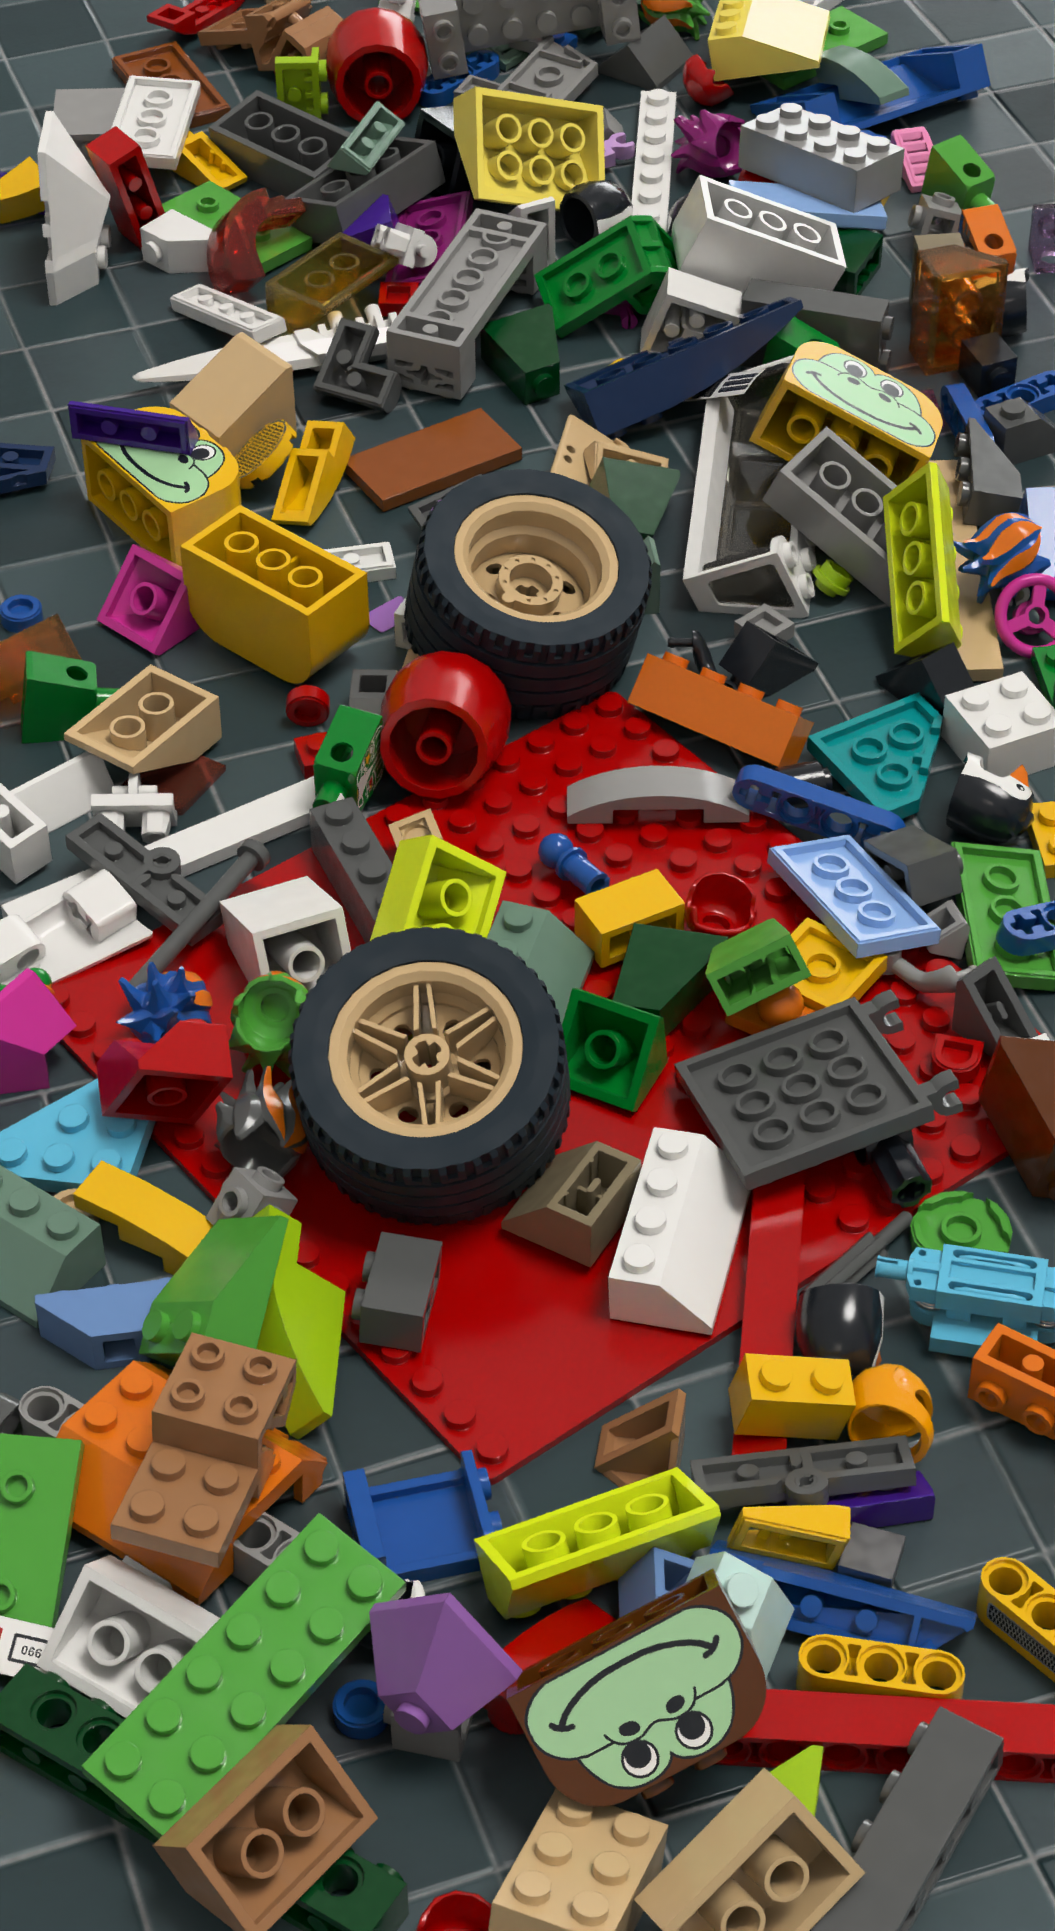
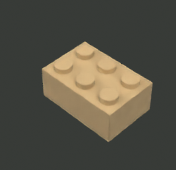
M763 1768L634 1900L662 1931H810L865 1872L801 1801L768 1770Z
M556 1788L492 1902L488 1931H634L644 1911L634 1899L662 1870L669 1825L612 1805H584L566 1797Z

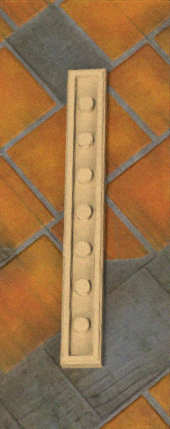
M929 460L928 462L937 463L949 487L950 506L953 510V541L963 543L974 536L977 532V526L963 523L962 506L957 505L960 481H955V471L958 460ZM956 551V579L960 591L958 599L959 616L963 629L962 646L957 650L972 681H993L1003 677L1004 667L990 594L988 592L982 604L977 603L980 575L958 571L959 566L968 559Z

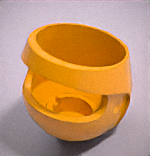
M886 1363L865 1369L852 1381L856 1407L846 1423L850 1440L859 1441L902 1435L910 1437L920 1432L921 1438L919 1442L910 1448L914 1464L918 1463L925 1457L934 1440V1428L931 1420L933 1404L929 1389L917 1375L902 1365Z

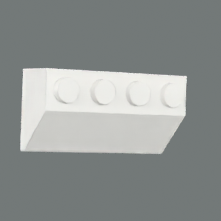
M658 1127L653 1128L608 1276L610 1319L712 1335L751 1190H746L724 1152L705 1135Z
M109 1555L84 1565L37 1666L45 1671L58 1674L72 1687L91 1698L103 1700L116 1713L127 1718L220 1618L114 1556Z

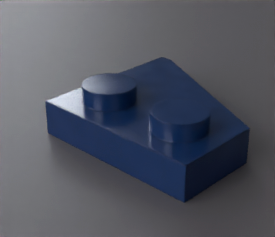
M0 443V494L47 484L56 461L55 448L53 446Z

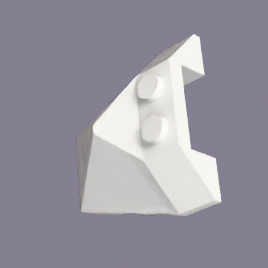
M46 111L37 151L40 200L44 201L45 224L42 225L43 237H47L49 248L47 260H45L49 305H59L99 284L101 269H107V248L111 247L110 225H104V219L111 196L54 111Z

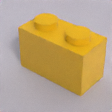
M658 869L575 899V934L595 952V961L601 968L624 960L634 923L684 930L685 902Z
M745 1353L728 1388L735 1435L838 1440L856 1407L850 1364L847 1359Z

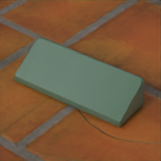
M376 101L327 166L332 169L367 176L405 126V122L379 101Z

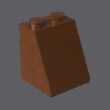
M1000 1035L978 1092L979 1101L1033 1197L1050 1198L1055 1201V1041Z

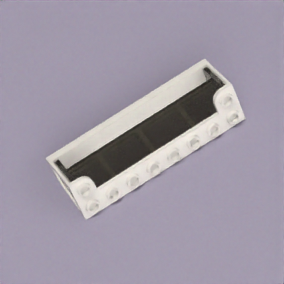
M794 355L744 370L765 369L756 377L744 394L706 399L683 573V582L699 612L746 615L765 603L785 617L804 618L809 616L810 599L815 596L812 576L813 569L817 565L815 557L816 545L762 500L778 472L788 461L749 441L762 410Z

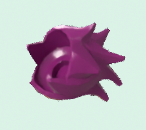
M705 109L700 111L699 118L691 115L689 120L682 115H678L674 119V122L684 134V137L674 141L675 144L682 146L671 154L672 158H681L676 168L677 174L690 168L711 178H721L735 175L743 170L738 167L741 130L739 127L745 123L744 119L723 113L712 114Z

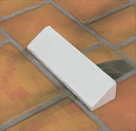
M86 751L10 792L47 825L49 834L92 811L91 794H112V786L114 784L104 760Z

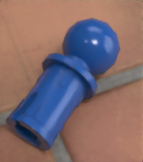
M553 833L542 839L538 848L539 859L545 866L555 869L556 875L564 881L570 880L586 895L609 887L610 878L608 875L587 860L586 852L580 847H574L572 841L566 835Z

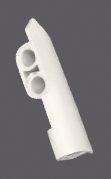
M102 869L65 891L63 896L27 918L22 919L20 915L13 914L0 920V983L8 985L26 968H42L51 976L52 984L151 939L153 931L136 920L137 905L112 874Z

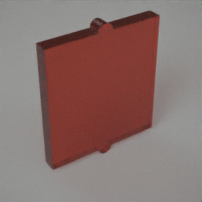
M199 756L195 761L141 772V785H157L158 793H173L175 810H177L178 815L183 816L226 771V765L204 756ZM129 778L121 786H128Z

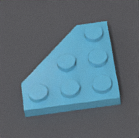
M97 1078L0 1131V1165L43 1191L56 1193L67 1189H77L101 1160L137 1177L156 1121L102 1116Z

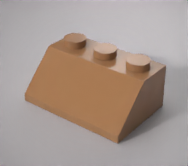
M276 1725L152 1846L186 1893L234 1931H268L378 1817L312 1725Z

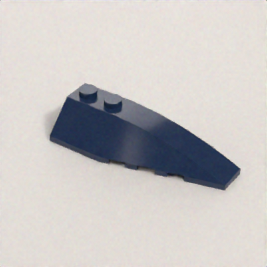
M792 297L783 298L739 315L740 323L737 325H733L732 321L714 324L705 328L702 332L704 335L702 338L697 339L696 336L683 339L682 336L669 341V346L665 352L649 354L648 350H645L565 384L564 387L583 422L613 440L628 432L626 427L640 422L641 425H646L661 419L663 411L703 391L740 366L769 342L803 308L802 301Z

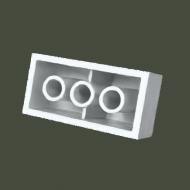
M702 175L698 176L673 222L672 240L678 270L742 291V298L751 278L833 291L846 269L836 223Z

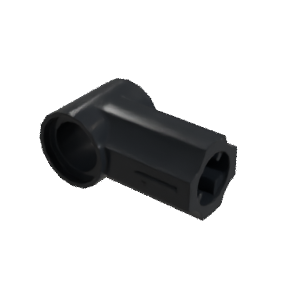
M911 1130L878 1141L863 1149L853 1151L862 1166H871L891 1203H897L902 1208L918 1204L925 1195L931 1192L932 1180L914 1150Z

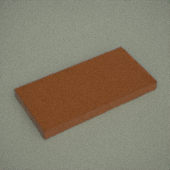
M175 41L112 58L113 70L125 85L131 75L200 82L201 93L189 129L216 122L231 110L228 103Z
M478 408L351 455L344 472L385 512L459 484L479 474L483 475L522 460V447L482 408Z

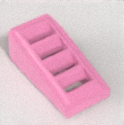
M923 126L894 130L891 133L890 143L904 148L902 177L911 193L921 192L925 175L922 174H926L933 146L931 138Z

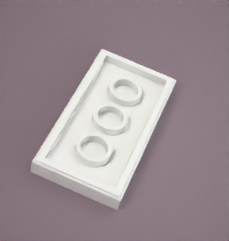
M129 76L111 129L117 126L140 145L148 168L176 170L200 97V82Z

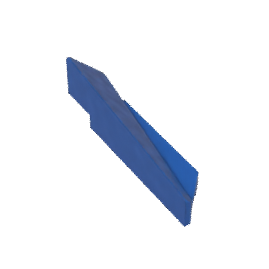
M717 1540L710 1548L709 1554L726 1551L775 1580L795 1608L786 1630L809 1636L829 1634L936 1650L960 1634L974 1629L977 1613L819 1567L727 1548V1541Z

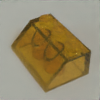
M339 232L265 283L267 311L283 317L287 332L294 334L295 330L310 327L397 266L399 258Z

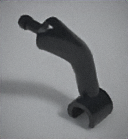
M692 629V638H668V647L670 648L692 647V655L699 674L702 667L717 672L711 653L700 632ZM725 681L724 685L738 690L734 682Z

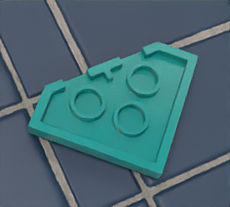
M915 693L809 735L807 750L823 767L829 769L830 774L854 799L893 812L903 819L920 810L942 732L943 716L919 693Z

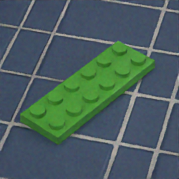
M318 1513L81 1766L83 1774L154 1836L160 1839L276 1725H284L371 1630L369 1612L374 1603L398 1600L406 1591V1582L322 1514Z

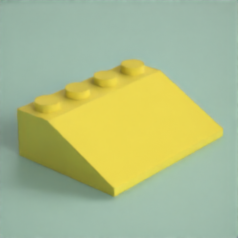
M719 0L707 40L712 69L715 70L714 81L820 68L830 22V11L798 0Z
M476 86L453 98L454 137L474 200L521 205L552 196L555 199V211H560V203L564 195L574 186L587 181L605 180L603 106Z

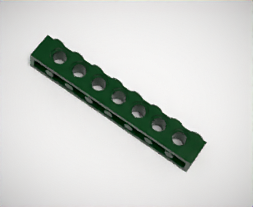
M25 1663L0 1692V1751L150 1841L156 1843L159 1840L89 1780L82 1771L81 1766L115 1731L124 1719L117 1716L113 1708L99 1698H91L89 1700L72 1690L70 1685L58 1674L51 1671L43 1673ZM56 1724H64L58 1728H49ZM350 1846L280 1918L302 1931H397L409 1915L407 1883L404 1882L401 1875L392 1867L384 1863H377L375 1865L357 1855ZM340 1889L352 1891L349 1895L342 1897L331 1895L332 1892Z

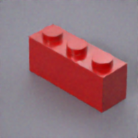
M115 126L85 146L97 177L111 196L109 208L118 231L141 250L140 228L163 215L165 211L140 145Z

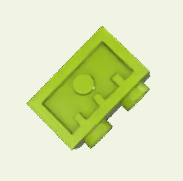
M312 47L311 56L275 57L277 99L319 119H322V114H329L328 92H322L321 82H327V60H320L319 47Z

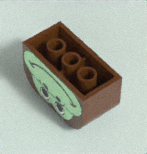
M714 1568L523 1669L518 1680L507 1688L506 1699L551 1783L566 1797L578 1803L589 1806H610L628 1800L641 1793L643 1799L651 1798L674 1784L675 1780L672 1775L691 1765H694L695 1769L699 1771L722 1760L728 1754L725 1747L746 1735L759 1719L766 1699V1680L754 1644Z

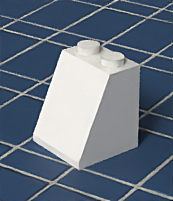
M308 876L219 901L228 945L248 983L258 976L266 975L270 971H281L289 974L291 978L298 980L309 991L315 987L317 979L327 971L328 967L337 963L344 954L351 951L343 907Z

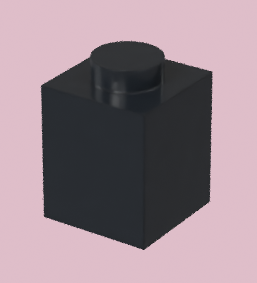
M997 332L961 340L958 373L979 398L1015 384L1018 357Z

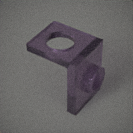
M1055 204L1033 205L1028 249L1035 273H1055V263H1046L1041 260L1045 256H1055Z

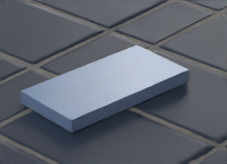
M729 180V185L836 223L837 228L886 229L887 215L881 201L853 213L780 183Z
M850 835L769 848L768 864L856 959L939 944L941 929Z

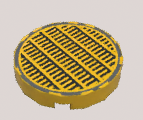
M278 419L265 425L244 444L235 456L239 467L240 489L254 488L251 481L257 477L261 481L268 479L290 455L293 444L289 440L290 438L296 439L297 432L284 419Z

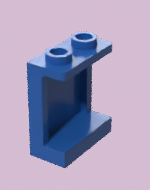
M472 1450L461 1451V1467L458 1470L372 1487L368 1486L364 1468L342 1472L345 1507L353 1540L403 1580L409 1579L410 1581L419 1580L420 1582L480 1571L481 1568L474 1539L503 1529L499 1512H489L486 1500L492 1499L486 1467H476Z

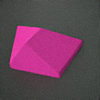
M132 544L96 620L151 653L160 656L200 629L190 612L187 586L184 585L182 566L138 545Z
M26 968L0 991V1094L50 1088L47 1052L77 1026L38 975L29 968Z

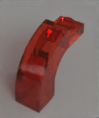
M261 188L243 196L220 217L210 233L206 254L208 272L215 290L227 295L248 292L266 276L256 250V233L289 227L306 212L301 197L285 199V196H276L269 199L266 188Z

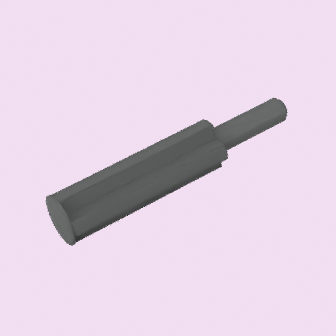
M902 1211L875 1236L871 1232H867L799 1293V1296L810 1288L822 1285L858 1283L876 1266L878 1255L887 1257L888 1253L884 1248L911 1225L913 1216L907 1211Z

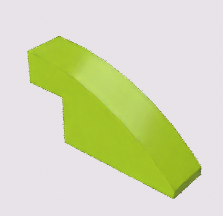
M269 1204L253 1217L283 1216L288 1218L289 1221L256 1349L296 1359V1385L285 1427L291 1436L299 1440L331 1418L333 1414L345 1291L297 1263L302 1223Z

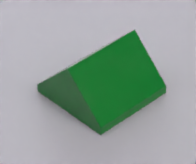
M572 988L562 1023L570 1076V1090L632 1112L637 1111L668 1063L664 1018L579 988Z

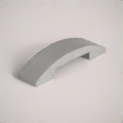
M639 766L596 774L567 786V824L613 823V810L703 809L704 823L749 822V809L739 805L733 797L732 791L735 779L707 770L689 767Z

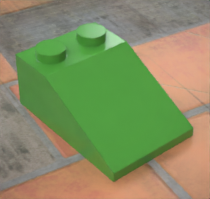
M283 1216L218 1219L152 1302L149 1314L143 1322V1338L138 1354L175 1367L192 1332L256 1349L289 1219Z

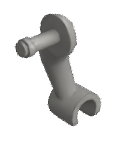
M901 950L884 953L888 956L887 970L882 975L895 974L908 985L923 993H955L957 981L977 966L971 965L967 969L956 972L951 965H947L938 970L924 972L904 960Z

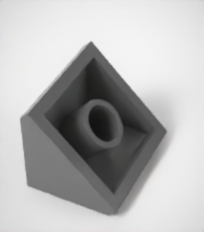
M665 15L640 32V40L627 42L598 66V73L648 90L662 89L681 73L686 60L692 57L693 54Z

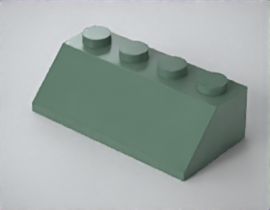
M503 900L487 939H492L498 942L499 946L512 950L515 956H520L526 962L528 968H533L537 972L538 979L544 981L547 986V993L552 995L555 1000V1006L559 1011L562 1025L572 988H583L595 959V952L549 910ZM488 1062L476 1064L489 1071L491 1069V1065Z
M0 1165V1306L38 1329L39 1324L34 1295L54 1293L61 1290H79L106 1265L101 1226L96 1221Z

